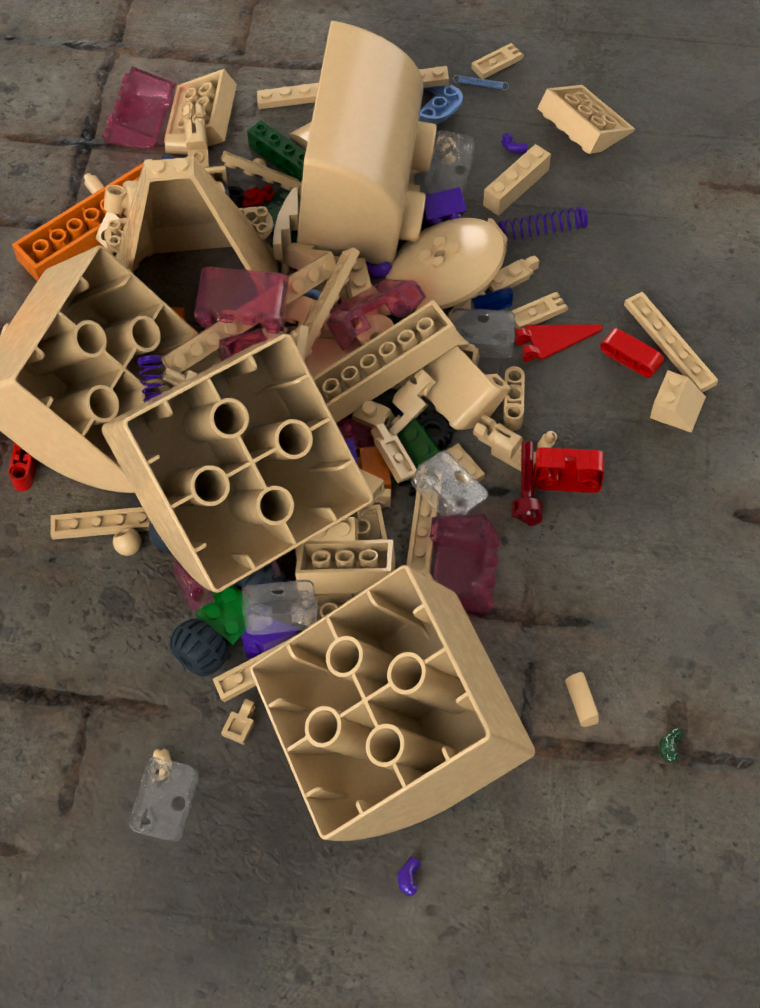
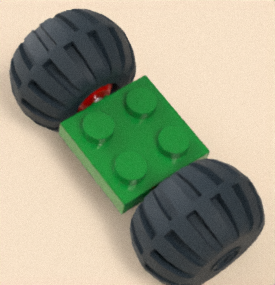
M272 561L223 591L215 593L196 613L198 619L184 621L172 633L169 647L176 659L185 668L198 676H208L218 671L226 661L228 654L227 644L232 647L241 638L253 612L262 614L264 610L276 606L283 600L287 592L288 580L282 569Z

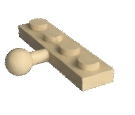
M224 151L221 159L225 162L224 165L229 168H242L245 174L253 177L255 174L263 176L262 180L271 184L276 181L281 183L282 188L290 191L294 187L299 188L301 182L299 179L268 168L262 158H255L253 161H250L227 151Z

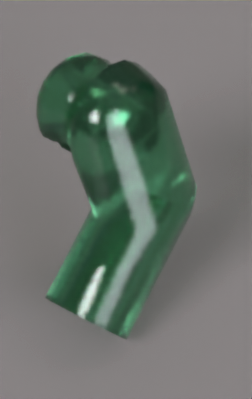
M677 727L666 734L659 742L660 756L667 763H672L677 759L675 743L683 738V733Z

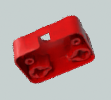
M547 447L536 450L533 482L535 489L597 493L601 490L604 478V453L602 451Z

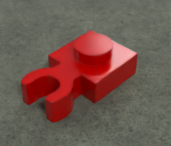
M267 185L262 190H258L257 187L244 190L243 208L264 206V201H275L276 194L275 192L272 193V185Z

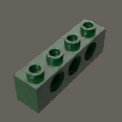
M262 120L247 130L249 148L287 175L299 179L300 182L302 181L305 150Z

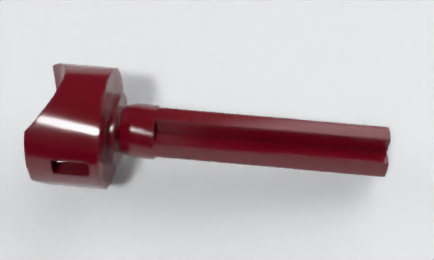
M532 441L521 442L520 498L512 502L511 517L517 518L529 526H534L542 522V502L535 499L533 493L534 443Z

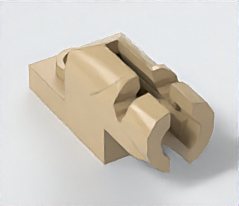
M195 104L197 119H195V124H193L189 105H185L183 107L188 156H194L203 168L209 167L203 106Z
M423 368L414 374L417 384L407 381L394 395L392 402L404 415H398L390 423L392 427L389 431L393 435H398L429 406L422 397L426 398L437 382Z
M483 415L481 418L482 424L477 422L473 435L491 447V455L521 471L522 436ZM533 452V469L536 452Z

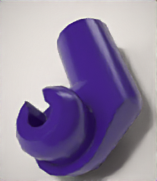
M504 133L502 135L501 143L509 152H527V143L514 142L511 133Z
M365 261L368 274L375 279L386 276L392 268V265L387 261L375 266Z
M412 856L397 875L399 889L401 892H405L407 896L414 895L418 889L414 883L413 874L421 863Z

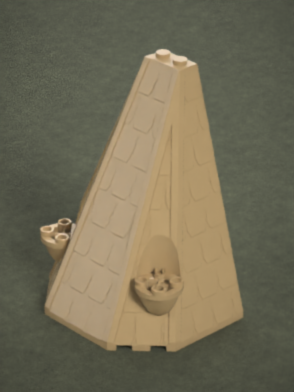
M194 156L163 160H144L127 218L110 220L105 230L104 238L107 246L117 253L115 258L133 274L139 267V262L145 257L149 258L154 253L233 247L257 286L258 296L273 287L277 278H279L274 250L266 242L273 229L272 216L267 208L263 206L238 208ZM278 311L261 321L262 326H264L272 317L280 324H283L282 315L278 314Z

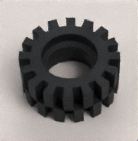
M427 411L425 416L420 414L419 419L416 418L425 430L428 428L440 430V435L431 438L441 451L443 448L446 449L448 447V444L451 443L452 427L449 421L444 418V415L439 414L438 416L437 411H433V415H430L429 411Z

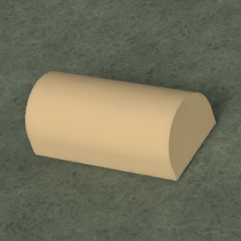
M166 134V154L188 155L184 134Z
M579 672L569 676L565 683L581 726L588 727L598 724L599 713L584 673Z

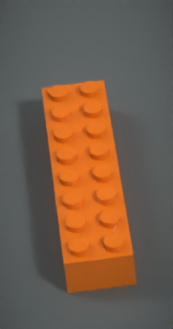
M144 163L107 186H123L125 181H138ZM107 186L12 244L17 261L37 281L47 268L99 245L102 246L96 240V235L107 213L104 209L105 189Z

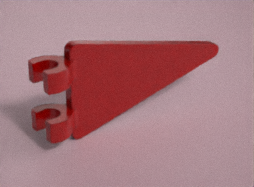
M600 324L527 325L526 329L520 328L515 331L517 336L514 337V341L517 346L523 345L529 340L532 344L523 346L524 353H521V357L524 362L532 361L536 357L539 360H544L601 332L603 326Z

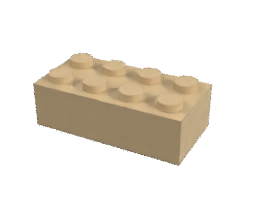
M393 540L306 541L299 546L295 571L298 594L363 592L395 570Z

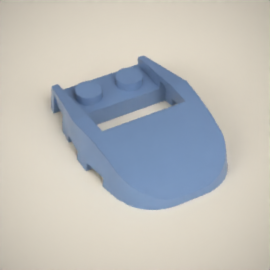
M453 85L424 88L436 96L420 110L419 121L437 125L448 119L462 105V92Z

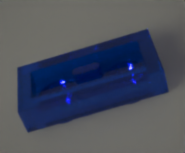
M510 287L498 289L495 292L479 295L471 299L470 312L473 318L512 306V289Z

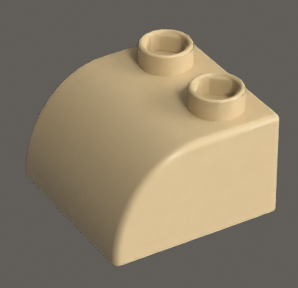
M331 21L304 158L297 243L315 245V250L331 251L333 256L339 257L343 251L354 247L360 252L357 259L365 258V261L372 264H380L385 261L391 264L395 259L399 239L417 242L419 239L426 194L408 190L411 170L429 171L437 126L433 123L419 121L423 96V80L419 69L412 59L385 38L360 27L338 21Z
M101 245L47 268L0 338V431L35 459L70 479L103 490L135 493L102 433V426L143 404L144 398L151 396L142 393V390L149 386L142 385L140 382L148 377L139 374L140 371L146 368L138 365V358L152 355L164 356L197 335L198 332ZM216 350L181 372V374L188 370L199 374L214 364L222 362L223 356ZM162 360L155 363L140 364L148 366L163 365V367L142 372V374H162L166 368ZM162 377L152 378L143 382L165 383L163 386L154 387L144 392H165L175 387V385L163 381Z
M288 334L254 344L102 426V433L161 539L192 578L212 592L218 593L370 505L373 501V495L292 337Z
M407 565L400 566L251 666V675L318 834L323 840L353 841L395 832L422 822L452 807L535 755V748L456 593Z

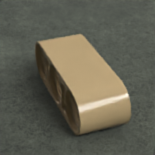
M514 366L508 368L505 372L504 381L510 386L511 390L503 399V425L511 431H516L522 427L524 416L525 374L521 368Z

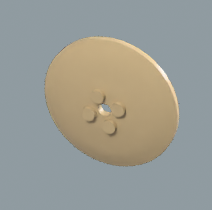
M476 218L451 219L424 229L420 232L417 242L407 241L397 251L395 259L391 263L392 268L386 275V286L390 296H393L400 306L417 311L432 300L441 309L466 301L486 287L501 268L505 257V243L502 235L491 223Z

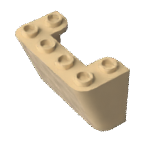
M458 333L462 341L461 343L422 368L437 382L426 398L434 404L435 409L440 414L445 416L452 428L466 430L475 428L477 422L482 424L481 418L483 415L490 418L511 388L498 374L485 375L460 349L468 347L469 343ZM416 372L408 376V379L417 384V380L414 378Z

